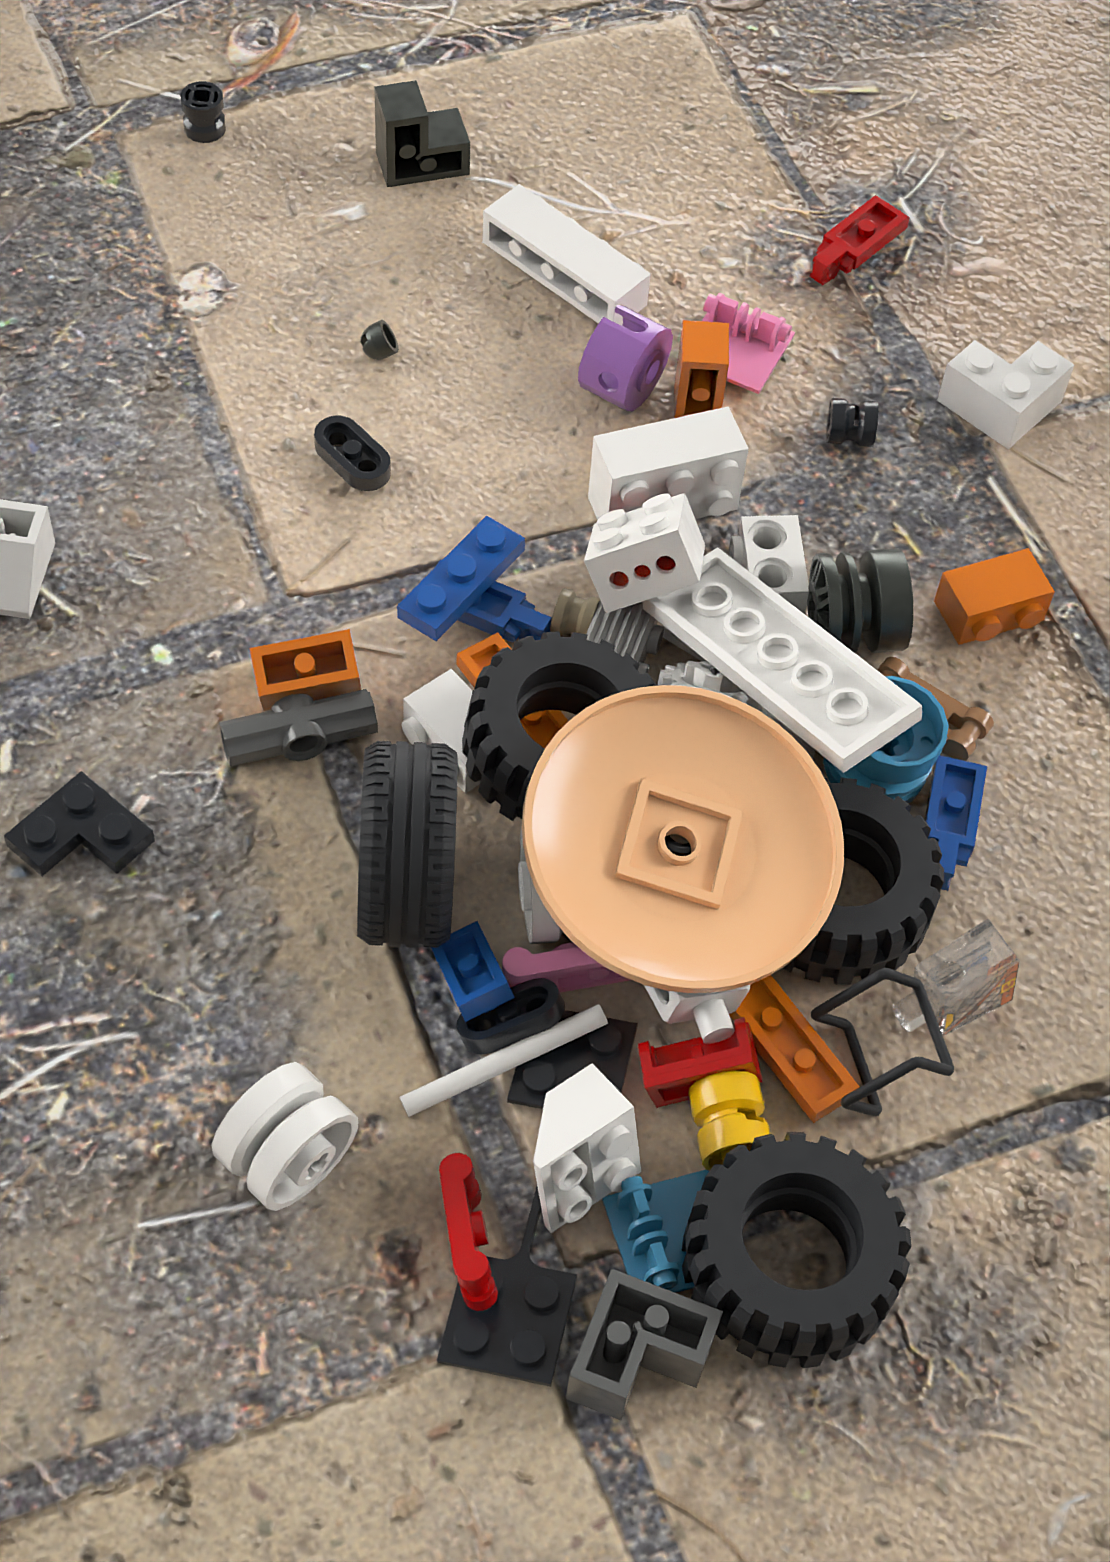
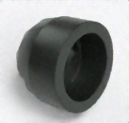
M383 319L371 324L362 333L360 342L363 346V352L368 357L381 360L398 353L399 347L396 337L390 326Z

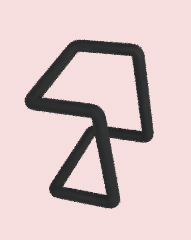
M882 968L811 1011V1018L813 1020L843 1029L863 1086L841 1099V1105L845 1109L871 1116H879L882 1112V1106L876 1092L877 1090L916 1068L945 1076H950L954 1072L952 1059L925 987L915 977L889 968ZM887 979L913 988L940 1062L919 1056L913 1057L872 1080L852 1023L847 1019L828 1014V1012ZM867 1097L869 1104L860 1100Z

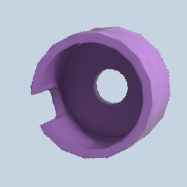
M617 305L615 313L623 317L622 326L605 317L601 319L583 352L579 366L578 382L583 389L626 411L633 412L644 403L658 383L671 352L673 335L671 329L625 306Z

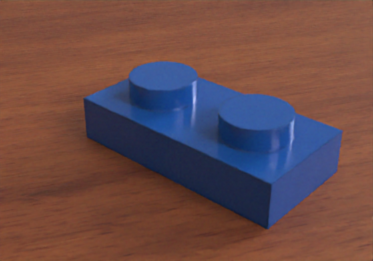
M478 921L451 933L450 940L437 948L431 947L465 1022L515 998Z

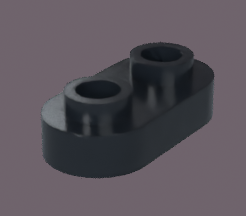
M335 415L324 418L316 425L314 442L317 454L350 486L361 491H374L387 484L391 476V460L388 452L353 419Z
M545 978L528 980L511 987L510 989L515 998L497 1006L495 1009L466 1022L462 1014H460L456 1028L466 1049L480 1055L494 1053L518 1041L552 1028L561 1020L565 1012V1002L557 985Z

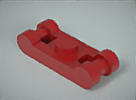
M452 1153L442 1159L439 1165V1175L453 1268L460 1284L465 1304L472 1310L483 1311L495 1304L498 1291L495 1281L491 1276L486 1255L479 1251V1246L489 1244L482 1210L473 1212L481 1202L482 1193L475 1179V1170L471 1159L463 1153Z

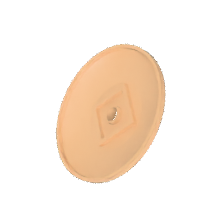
M678 685L640 687L606 697L585 708L570 719L545 748L531 776L523 805L522 838L527 867L534 887L555 923L582 951L604 967L627 979L666 991L713 993L732 990L764 979L785 967L806 948L822 928L836 901L842 880L844 839L841 820L831 790L810 755L792 735L759 710L737 699L702 688ZM673 834L684 837L690 843L691 854L687 856L673 854L666 846L665 837Z

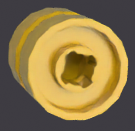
M747 1071L720 1072L706 1076L696 1081L690 1087L688 1095L693 1120L697 1126L702 1127L698 1131L697 1141L702 1165L706 1170L710 1171L715 1164L723 1165L726 1153L738 1145L746 1146L750 1152L754 1138L770 1134L768 1122L765 1118L759 1117L763 1114L765 1106L760 1082L755 1074Z

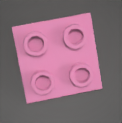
M719 293L717 296L709 294L703 311L707 313L702 321L729 323V368L726 381L759 394L793 339L795 332L792 331L791 325L786 324V319L783 317L778 318L765 312L761 314V309L757 307L749 315V304L744 302L739 310H737L739 302L725 297L722 293Z

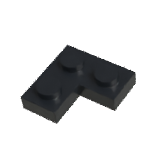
M82 771L4 835L6 846L42 877L80 844L118 874L155 842L154 832L150 827Z

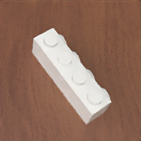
M520 184L483 210L482 243L598 324L605 317L622 326L623 317L615 313L617 305L625 306L637 313L647 306L651 276L648 271Z

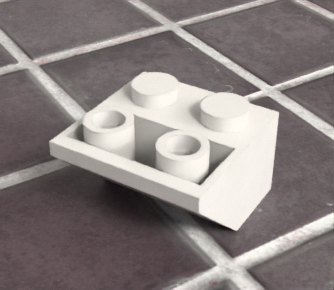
M0 499V615L31 618L55 546L48 506Z
M593 1063L546 1093L533 1164L544 1226L550 1233L565 1223H572L582 1218L593 1204L612 1191H621L623 1180L636 1176L641 1172L634 1106Z

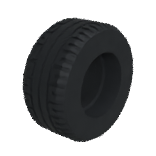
M376 741L365 748L360 821L357 937L368 945L383 946V943H388V947H401V944H404L406 947L418 948V945L422 944L423 947L437 948L450 940L455 868L458 759L457 752L445 743L426 745V742H414V745H411L409 742L396 741V744H391V741Z

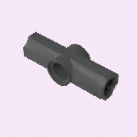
M367 689L315 701L307 694H291L278 700L272 706L271 711L219 722V728L226 759L231 767L283 754L285 758L292 761L308 760L322 753L327 744L378 733V722L371 694Z

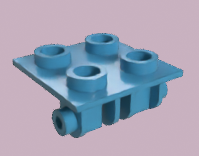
M705 1169L653 1184H644L641 1176L629 1177L621 1183L622 1192L602 1198L627 1275L674 1293L695 1287L694 1282H684L682 1264L686 1252L681 1251L683 1235L697 1191H701L704 1178L709 1170Z

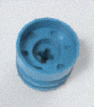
M885 676L922 705V720L844 773L825 757L823 764L830 783H840L841 777L857 779L856 785L870 788L871 783L885 788V795L893 800L899 796L907 803H910L923 788L927 777L932 771V766L937 761L946 744L949 724L944 708L930 691L914 681L896 676Z

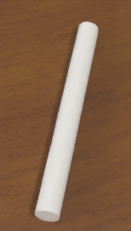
M597 1004L557 1023L548 1030L518 1041L400 1096V1100L408 1117L594 1031L608 1024V1021L601 1006Z

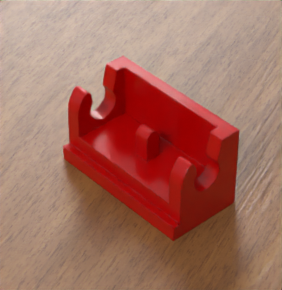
M745 1017L734 1019V1033L729 1038L716 1043H704L702 1037L657 1048L654 1045L650 1046L649 1041L638 1043L644 1088L656 1108L688 1101L689 1089L696 1081L720 1072L747 1071L755 1074L759 1082L762 1083L752 1030Z

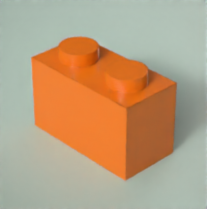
M683 320L674 383V418L722 408L729 368V323Z
M1027 548L943 572L934 602L958 645L975 640L987 641L999 633L1019 627L1021 629H1028L1036 626L1041 621H1044L1055 591L1030 549Z
M350 629L250 648L258 695L263 711L271 710L278 700L291 694H307L315 701L361 690Z

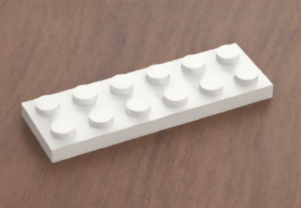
M718 547L703 556L700 583L642 601L643 609L843 773L922 720V705Z

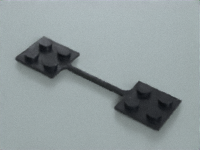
M565 1010L564 1015L559 1022L569 1017H572L578 1014L579 1012ZM606 1018L608 1024L517 1066L508 1093L507 1103L543 1109L547 1092L592 1063L622 1094L638 1023ZM536 1186L519 1252L509 1259L486 1256L491 1268V1276L495 1281L498 1291L495 1304L483 1311L470 1309L465 1304L460 1284L457 1283L437 1363L551 1387L577 1281V1274L539 1267L530 1259V1252L541 1213L538 1186Z

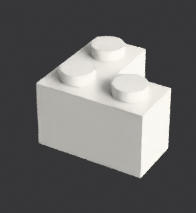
M974 340L947 364L937 401L1009 449L1062 402L1074 364L1040 341H1037L1010 364Z

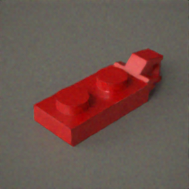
M873 196L824 234L822 243L817 248V255L813 257L814 264L809 277L824 285L834 279L840 270L846 274L850 273L852 269L858 268L906 230L910 217L880 197Z

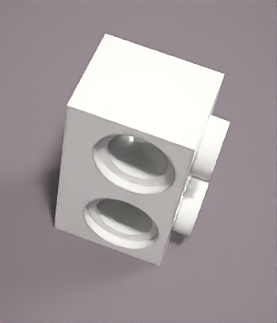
M798 515L741 517L738 536L730 537V557L805 614L809 583Z

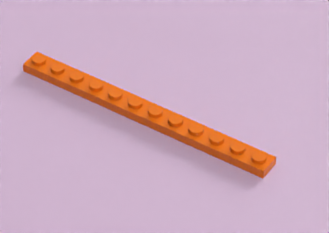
M497 632L458 652L456 665L475 688L476 680L483 667L490 665L492 657L502 648L509 647V645ZM544 710L529 714L522 718L520 722L527 734L537 744L546 748L556 733L568 722V719L559 710ZM771 975L750 984L749 992L737 1010L730 1013L729 1016L733 1021L734 1019L745 1017L752 1030L755 1049L810 1120L815 1123L842 1106L841 1099L860 1086Z

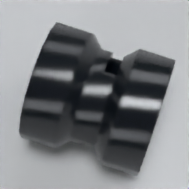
M206 81L194 82L184 87L180 94L182 111L185 113L183 116L184 133L191 140L200 143H210L221 138L226 131L225 115L222 112L224 105L221 89L217 85Z
M831 398L827 416L826 443L842 444L848 440L855 441L858 446L873 447L878 426V402L863 400L860 404H849L846 399Z

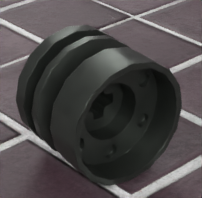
M899 548L867 550L862 556L859 573L854 558L849 552H840L836 557V561H834L833 556L829 553H819L813 557L810 567L809 594L807 599L808 617L854 653L858 651L862 633L867 648L872 653L904 651L908 648L913 629V591L909 566L903 551Z

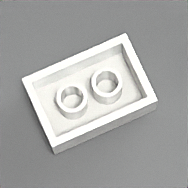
M729 406L594 436L588 499L597 520L604 514L614 510L623 509L627 513L641 508L647 500L661 494H670L671 497L685 493L695 519L707 516H721L729 511L738 510L749 448Z

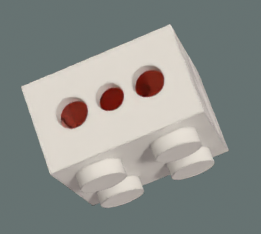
M685 493L671 497L670 494H661L650 498L643 504V507L625 513L623 509H618L601 516L597 523L593 525L584 562L605 612L609 613L700 583L705 542Z

